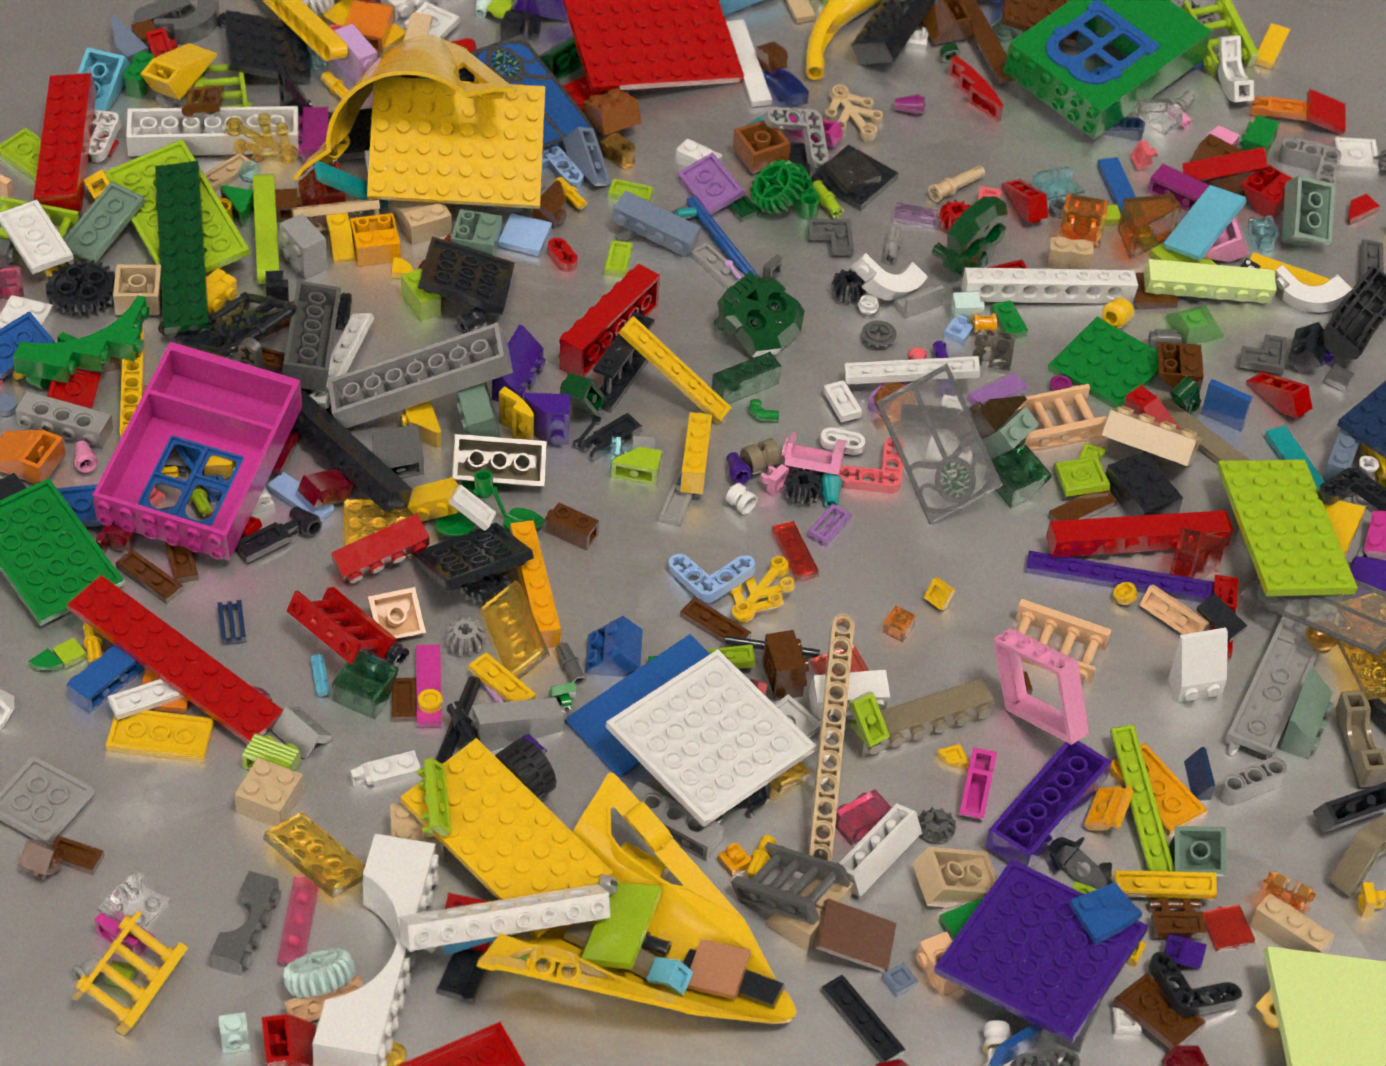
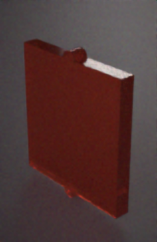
M1240 904L1225 908L1219 906L1218 909L1203 912L1205 928L1216 952L1232 948L1237 950L1238 947L1256 943Z

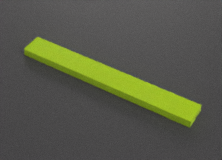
M1135 725L1110 728V735L1124 786L1126 788L1127 785H1130L1134 791L1129 804L1147 870L1175 871Z

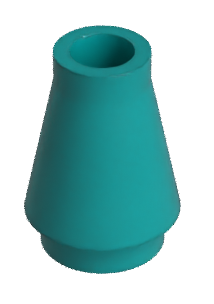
M831 473L822 475V492L826 507H830L832 504L839 505V496L843 482L840 475Z

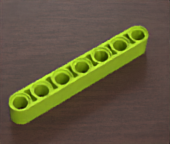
M274 174L253 175L258 285L266 284V271H279Z

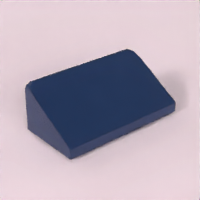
M1201 747L1184 761L1190 791L1199 801L1210 800L1215 789L1207 750L1205 747Z

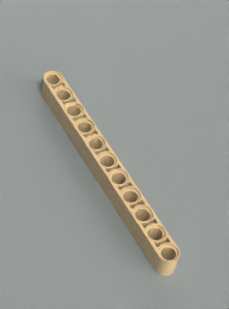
M839 614L834 618L829 634L808 855H820L830 862L833 855L855 626L854 620L847 614ZM837 626H844L847 631H840ZM841 648L845 651V653L839 654L835 651V649ZM832 671H840L843 676H835ZM837 693L841 698L834 699L830 694ZM828 716H835L839 721L832 722L828 719ZM833 739L837 744L830 745L825 740ZM823 762H831L834 768L825 767ZM829 785L832 791L826 792L821 786ZM825 808L830 814L823 815L818 809ZM822 831L827 834L828 838L821 839L816 835V832Z

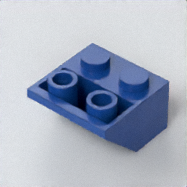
M621 616L588 634L585 672L590 675L623 677L640 668L643 629L625 616Z

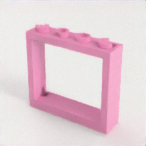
M1009 628L993 638L1005 709L1071 745L1088 735L1089 728L1078 661L1013 628ZM1021 657L1057 675L1063 712L1027 694Z

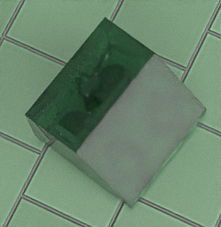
M1027 445L992 459L1003 486L995 489V491L1010 508L1030 501L1052 477V474ZM989 465L987 466L985 477L987 481H989L991 476Z
M359 651L354 663L349 664L347 662L331 683L332 701L375 720L388 702L399 668Z

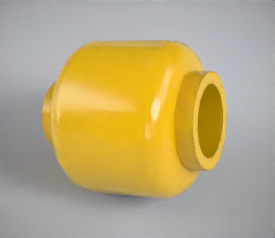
M1122 297L1114 298L1102 309L1103 320L1117 328L1126 325L1134 316V308L1131 302Z

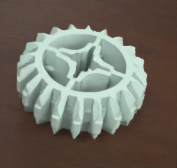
M329 948L327 950L321 949L317 952L312 951V953L304 954L303 957L296 958L294 962L288 964L283 973L284 983L291 996L310 998L311 996L326 995L329 992H335L338 988H343L345 984L351 982L355 977V965L347 950Z

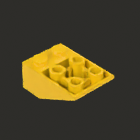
M188 43L153 58L140 74L153 91L180 100L216 58L217 53Z

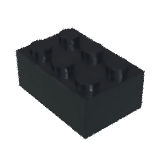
M1146 451L1107 465L1106 476L1110 483L1109 491L1129 516L1179 513L1183 500L1182 495Z

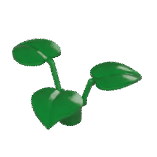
M488 470L477 471L474 474V482H461V485L476 497L488 498L492 493L494 494L501 513L506 518L504 520V527L508 531H510V523L534 520L535 528H538L545 522L541 515L526 508H513L507 513L497 493V488L500 484L493 483V474ZM459 511V513L438 518L434 529L447 536H463L470 533L476 524Z

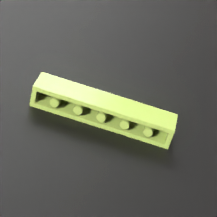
M1149 259L1143 271L1145 293L1271 303L1277 291L1274 270Z

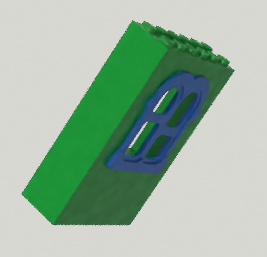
M1070 0L1010 42L1003 72L1095 140L1117 122L1121 121L1122 118L1128 116L1204 60L1212 30L1170 0ZM1084 24H1086L1087 27H1089L1091 30H1093L1095 33H1097V34H1098L1099 36H1101V37H1098V36L1095 35L1093 32H1091L1089 29H1087V28L1084 26ZM1074 31L1080 32L1094 43L1085 51L1075 56L1062 53L1058 47V43ZM1110 43L1128 57L1118 61L1102 48ZM1095 54L1109 63L1112 68L1106 73L1096 75L1088 72L1084 68L1083 63Z

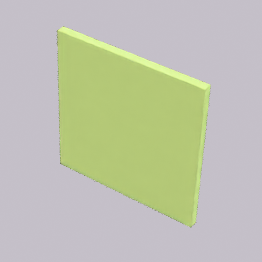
M1270 946L1264 949L1263 952L1287 1066H1386V961Z

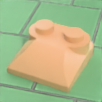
M415 587L368 597L371 617L397 639L426 633Z

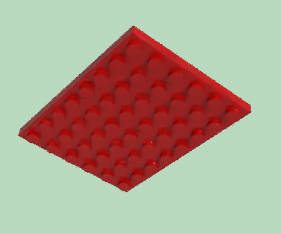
M562 0L591 92L609 91L612 89L630 90L743 82L744 73L719 0Z

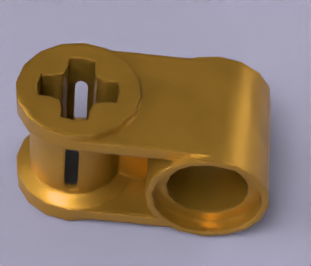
M616 132L611 133L598 142L602 156L620 168L628 169L635 165V158L633 157L635 144L628 141Z

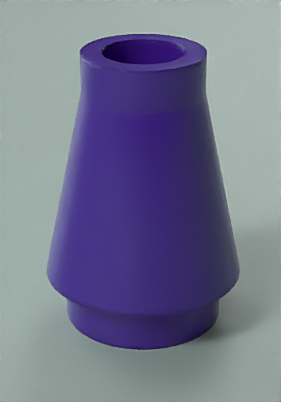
M729 453L726 461L728 463L730 479L735 483H746L751 478L750 466L738 453Z

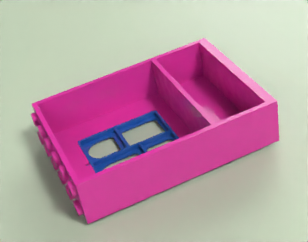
M170 342L92 495L97 521L107 526L113 525L121 527L125 531L142 534L149 539L156 538L172 546L179 545L188 548L192 552H202L211 555L215 559L230 561L301 411L302 395L300 380ZM176 445L201 452L190 477L185 481L162 474V470L173 447ZM211 456H218L236 462V467L229 481L223 482L202 475ZM161 483L182 491L177 503L173 507L161 510L151 505L149 498L156 484ZM197 485H203L222 492L214 513L206 520L201 521L189 518L185 511L186 505Z

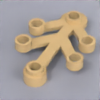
M835 85L830 91L829 96L832 102L829 108L825 110L824 118L828 121H835L837 119V109L841 103L844 110L837 122H840L842 133L846 132L847 121L851 117L860 129L862 140L865 142L873 141L877 134V127L874 124L882 122L883 113L879 110H872L873 100L871 98L852 95L846 86ZM851 102L861 104V107L852 105ZM860 115L869 117L870 121L874 124L865 123Z

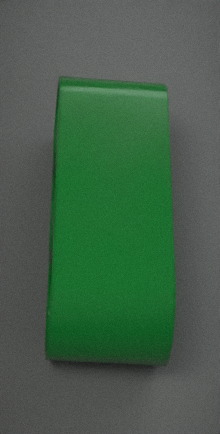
M794 164L800 168L805 177L804 183L806 184L803 187L804 193L799 194L800 200H796L794 205L801 218L805 220L815 219L818 216L819 195L804 166Z

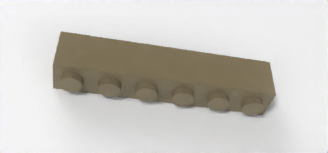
M980 678L881 710L890 737L872 747H868L851 727L849 736L862 757L869 754L874 755L881 750L898 747L912 740H920L924 736L941 733L957 725L962 726L979 718L984 719L992 714L995 699L983 679Z

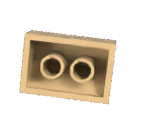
M815 877L799 895L808 897L823 880ZM850 882L851 885L848 888L834 883L815 904L820 919L814 925L775 912L765 925L808 952L817 941L824 901L831 899L847 905L851 899L853 883Z

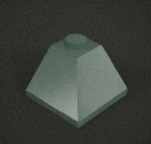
M1175 826V871L1216 872L1217 876H1226V827Z

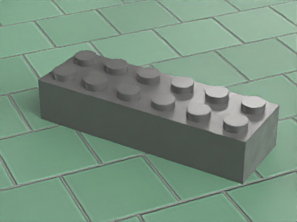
M297 280L294 304L297 309L296 313L291 316L282 375L300 380L301 388L326 391L341 287Z

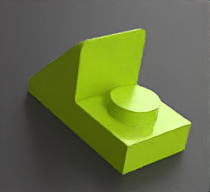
M866 692L849 701L855 718L849 722V725L868 747H872L890 737L873 692Z

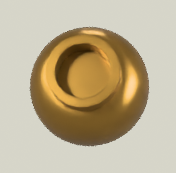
M1316 622L1312 624L1338 636L1341 635L1340 630L1331 623ZM1310 627L1306 628L1307 642L1317 653H1328L1339 642L1338 639Z

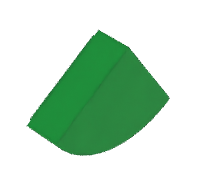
M49 648L28 661L29 666L36 671L52 670L54 672L64 668L63 662Z

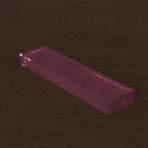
M294 876L277 960L278 967L286 968L290 962H294L296 958H301L304 954H307L319 893L320 878Z

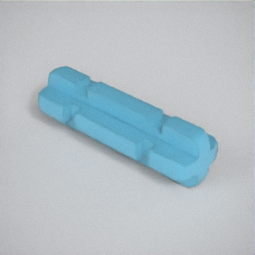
M314 654L311 656V665L316 693L319 697L328 696L330 688L324 656L322 654Z

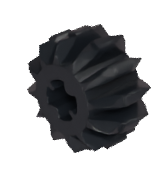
M841 269L840 273H835L831 289L834 298H839L840 303L843 301H847L848 304L851 301L858 303L861 297L866 295V291L862 288L865 281L851 269L848 271Z
M795 469L793 473H788L783 489L786 499H791L792 504L798 502L800 506L804 503L811 506L812 502L818 501L820 497L822 483L820 476L814 474V470L807 472L805 469L802 471Z

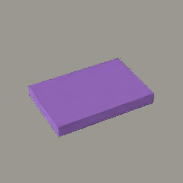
M713 152L677 173L681 182L693 196L697 197L710 215L745 195L742 187Z

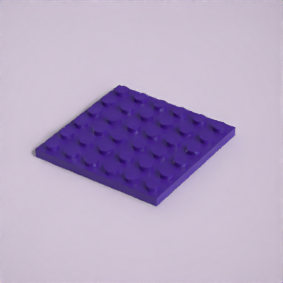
M1011 859L934 967V973L1073 1043L1146 934L1148 925L1137 920L1118 934L1098 944H1094L1070 907V900L1084 894Z

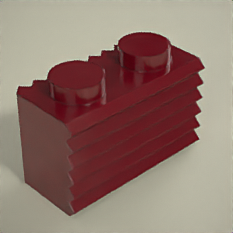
M339 469L303 475L297 491L316 508L317 506L346 502L351 496L354 483Z

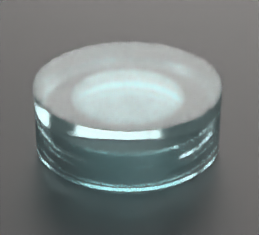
M253 161L243 162L238 170L240 179L246 183H253V175L261 174L260 167Z

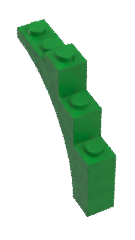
M137 295L131 306L120 318L91 335L58 343L20 341L13 356L15 373L68 383L71 375L75 374L77 367L101 372L104 365L109 363L110 356L135 361L138 353H141L144 347L141 332L143 322L148 319L150 313L146 297Z

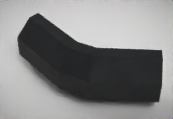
M1376 265L1371 266L1345 297L1323 330L1325 348L1337 359H1357L1365 350L1372 335L1386 319V274Z

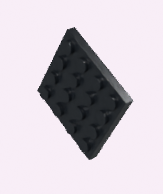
M226 10L224 19L228 70L278 79L277 66L282 65L295 82L310 83L311 70L308 44L283 20Z
M432 236L418 288L427 293L438 294L449 300H457L468 306H476L490 313L502 315L515 262Z
M497 522L491 524L485 531L479 528L466 535L457 536L429 546L420 553H411L413 562L446 590L459 589L463 584L481 581L485 576L500 574L509 567L522 566L527 561L534 559L532 549Z

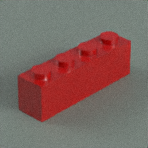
M416 513L331 552L332 561L344 584L348 582L355 583L369 572L377 573L391 562L394 564L399 563L406 558V555L424 551L430 545V537Z

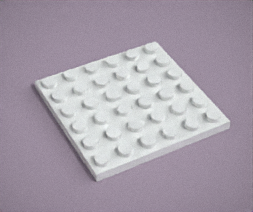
M719 650L711 653L606 722V728L703 827L815 752L816 745Z

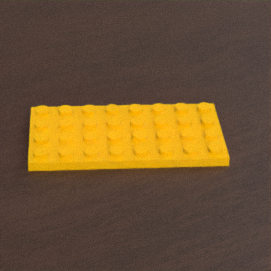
M477 738L442 764L445 766L452 834L443 837L435 832L433 835L498 900L589 885H600L601 875L613 876V872ZM417 783L400 796V802L427 827L430 822L426 823L421 820L423 814L429 813L424 799L426 790L419 787ZM550 928L529 932L537 939Z

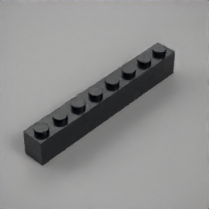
M301 391L302 408L293 428L384 512L407 508L412 488L305 391Z

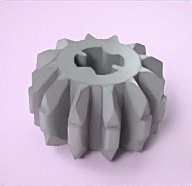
M459 617L458 622L451 620L450 626L445 631L447 647H450L452 653L459 652L460 656L467 653L471 657L473 651L480 653L481 647L486 642L484 626H481L479 620L472 621L471 617L467 620Z

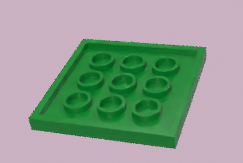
M1096 317L1048 364L1047 369L1055 375L1068 377L1074 386L1089 384V394L1114 409L1118 408V406L1121 407V405L1124 406L1127 394L1140 385L1146 387L1159 374L1157 350L1117 327L1110 325L1099 317Z

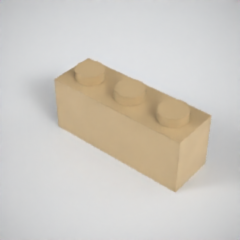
M1271 893L1256 908L1250 925L1285 949L1327 954L1334 938L1333 933Z

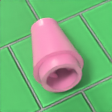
M79 441L75 444V467L83 473L92 472L96 468L97 457L86 441Z

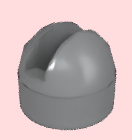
M601 875L600 886L608 891L609 896H611L618 890L616 887L618 886V881L613 876Z

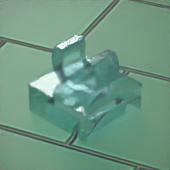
M612 437L610 469H612V460L632 450L631 445L621 446V437Z

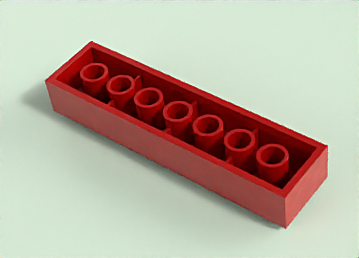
M92 73L50 75L33 195L34 201L38 200L42 205L82 212L85 182L83 180L86 179L97 92Z

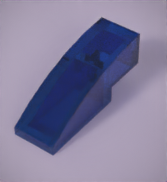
M783 69L772 73H763L766 84L779 102L784 101L788 108L808 104V89L792 73Z

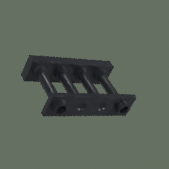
M634 312L631 316H634L648 330L655 323V319ZM620 334L616 336L593 368V372L603 375V384L599 389L605 395L606 400L602 410L609 413L613 412L649 362Z

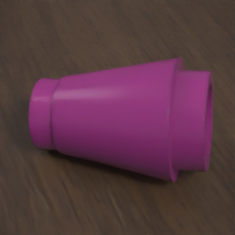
M917 94L895 98V111L917 115L924 113L925 97Z

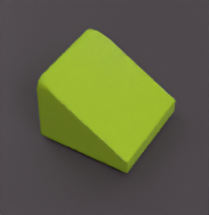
M113 960L110 966L131 982H134L138 969L130 963ZM104 975L105 984L118 986Z

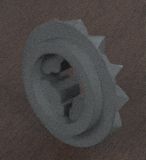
M876 320L865 324L861 335L863 341L868 342V346L875 345L878 349L880 346L887 348L888 345H893L897 333L891 324ZM878 331H880L881 338L877 337Z
M931 807L928 811L923 810L921 815L918 816L922 831L921 836L930 842H945L952 838L955 833L956 820L952 818L951 813L944 812L943 808L935 810ZM933 819L937 820L940 824L939 830L935 824H932Z

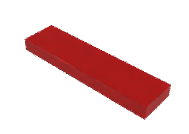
M1262 147L1182 163L1184 174L1204 182L1268 169L1266 149Z

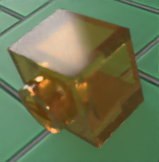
M895 605L884 620L882 633L904 642L915 626L916 615Z

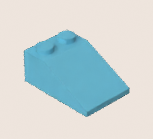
M87 47L77 74L92 73L97 91L94 110L108 111L125 87L124 73L131 64L123 55Z

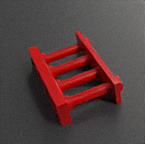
M327 587L322 600L310 601L297 590L294 592L286 610L349 664L354 663L360 650L367 649L371 650L380 659L385 660L387 651L397 641L395 636L335 587Z

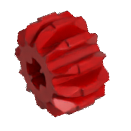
M956 199L954 202L947 201L945 205H942L938 217L942 229H948L949 231L963 211L971 205H965L964 201L958 202Z

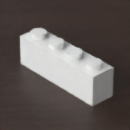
M896 804L839 862L846 869L849 881L853 883L852 894L861 897L922 834L916 811Z

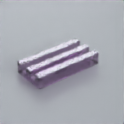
M897 203L893 222L934 230L938 210Z

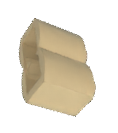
M1052 237L1047 256V267L1051 269L1090 270L1094 243L1084 239L1070 240L1065 237Z

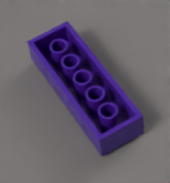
M1080 741L1072 745L1065 742L989 828L985 847L1008 862L1013 859L1031 868L1048 849L1052 841L1060 835L1096 793L1098 788L1107 780L1112 761Z

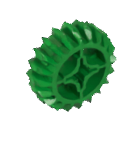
M783 159L780 161L774 160L772 165L767 163V167L761 168V172L755 174L756 179L751 181L750 196L754 204L763 212L772 215L775 212L781 214L783 209L788 211V207L791 205L795 206L794 202L800 200L799 194L804 193L803 187L806 185L804 183L805 177L797 165L795 166L793 162Z

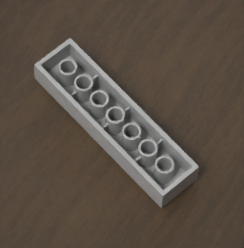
M495 323L328 379L332 414L345 428H349L511 374L513 370L507 338L500 325Z

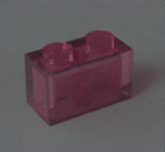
M876 789L868 793H862L856 800L838 807L835 828L852 846L861 841L892 807Z

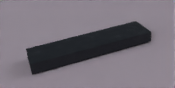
M689 949L683 961V964L689 969L696 954V951ZM746 969L737 996L774 1009L785 986L782 982Z
M843 974L821 987V992L880 1063L896 1060L905 1054L906 1049Z

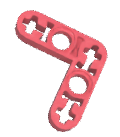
M892 437L888 438L884 443L882 470L841 466L839 472L840 478L843 481L841 488L881 493L898 492L902 483L903 461L897 448L896 454H891L892 447L896 448ZM898 438L901 447L904 451V442ZM887 463H896L898 467L891 468L887 466ZM871 477L874 479V481L865 482L863 478Z

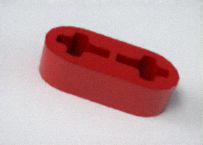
M562 238L550 239L547 253L559 269L564 272L576 270L578 256L569 244Z

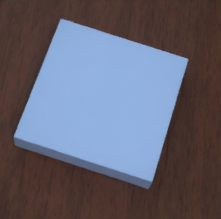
M511 213L499 238L498 247L540 256L552 229V222Z

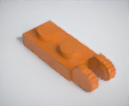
M1269 96L1254 97V100H1251V105L1253 106L1251 113L1253 116L1260 115L1264 117L1267 115L1276 118L1307 121V101Z

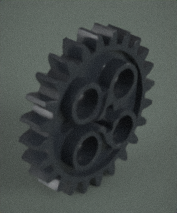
M75 259L74 264L71 265L65 262V268L58 266V271H52V276L47 277L46 294L47 298H49V303L54 304L55 310L61 308L62 314L69 311L70 316L77 312L78 316L81 317L86 312L90 316L91 311L99 314V308L106 310L107 304H113L115 272L110 271V266L103 267V262L96 265L94 259L90 263H87L86 259H83L82 263H78Z

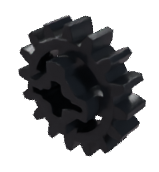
M508 572L490 574L481 581L471 582V585H469V582L463 584L460 587V595H465V601L472 599L473 605L481 602L482 607H485L486 602H490L493 606L496 599L503 601V595H508V588H510Z

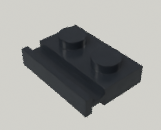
M466 949L453 953L438 985L437 994L459 1001H469V1004L473 1005L488 972L487 969L477 966L478 960L482 956L479 953Z

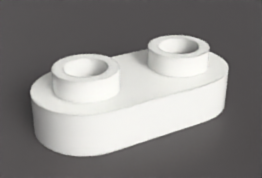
M833 427L826 428L821 432L820 444L825 449L833 451L837 439L846 440L845 454L858 455L864 451L865 438L859 433Z

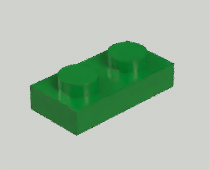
M1012 300L991 305L990 311L996 313L997 323L1007 340L1027 336L1028 329Z

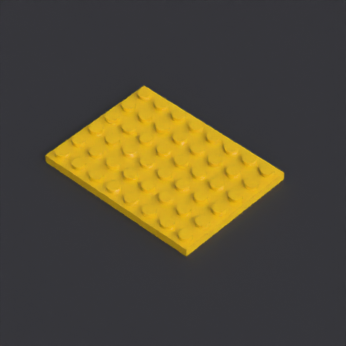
M384 77L375 80L367 199L540 209L545 86L514 85L516 92H504L503 99H482L479 95L464 97L455 89L434 79ZM462 81L463 84H474V82Z

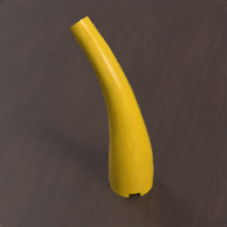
M828 0L814 23L808 41L806 75L809 79L819 80L824 76L825 59L823 54L832 37L854 18L882 0Z

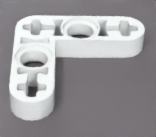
M94 110L93 118L96 119L92 125L94 133L91 137L89 159L92 162L103 161L108 156L121 127V122L116 112ZM109 135L107 138L99 139L100 136Z

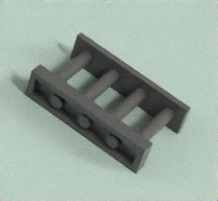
M769 842L766 843L765 847L770 855V859L752 878L747 879L736 875L731 881L739 901L812 925L820 919L815 904L834 883L847 888L851 885L846 874L847 871L840 863H833ZM777 865L785 868L770 885L762 883ZM796 871L804 874L789 891L780 889ZM815 877L823 880L808 897L799 895Z

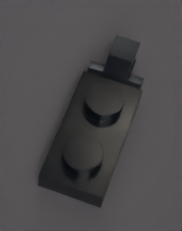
M295 519L285 524L274 522L240 539L236 549L245 561L249 563L292 541L294 537L301 534L300 525Z

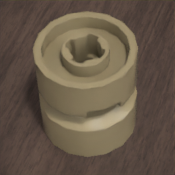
M773 438L760 441L757 445L752 444L743 447L740 450V457L751 468V476L763 472L765 468L768 470L769 466L777 467L782 464L780 448Z

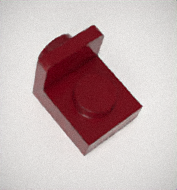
M105 525L102 532H99L96 537V543L104 553H106L109 547L129 552L135 546L133 532L125 531L121 527Z
M1175 1045L1162 1059L1163 1066H1209L1200 1047L1193 1045Z

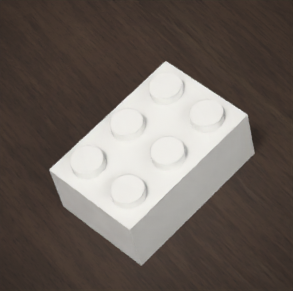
M886 669L850 672L845 720L855 719L849 701L866 692L874 693L880 711L886 709L890 698ZM842 673L834 674L835 676H843ZM825 674L814 675L808 691L810 713L820 722ZM837 693L830 694L834 699L841 698ZM828 716V719L832 721L833 719H837V717Z

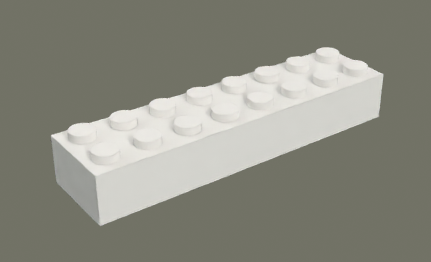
M298 106L221 107L220 112L214 114H206L205 112L194 113L191 117L184 116L182 108L128 109L126 134L128 156H143L183 139L192 155H237L238 153L244 155L298 154Z

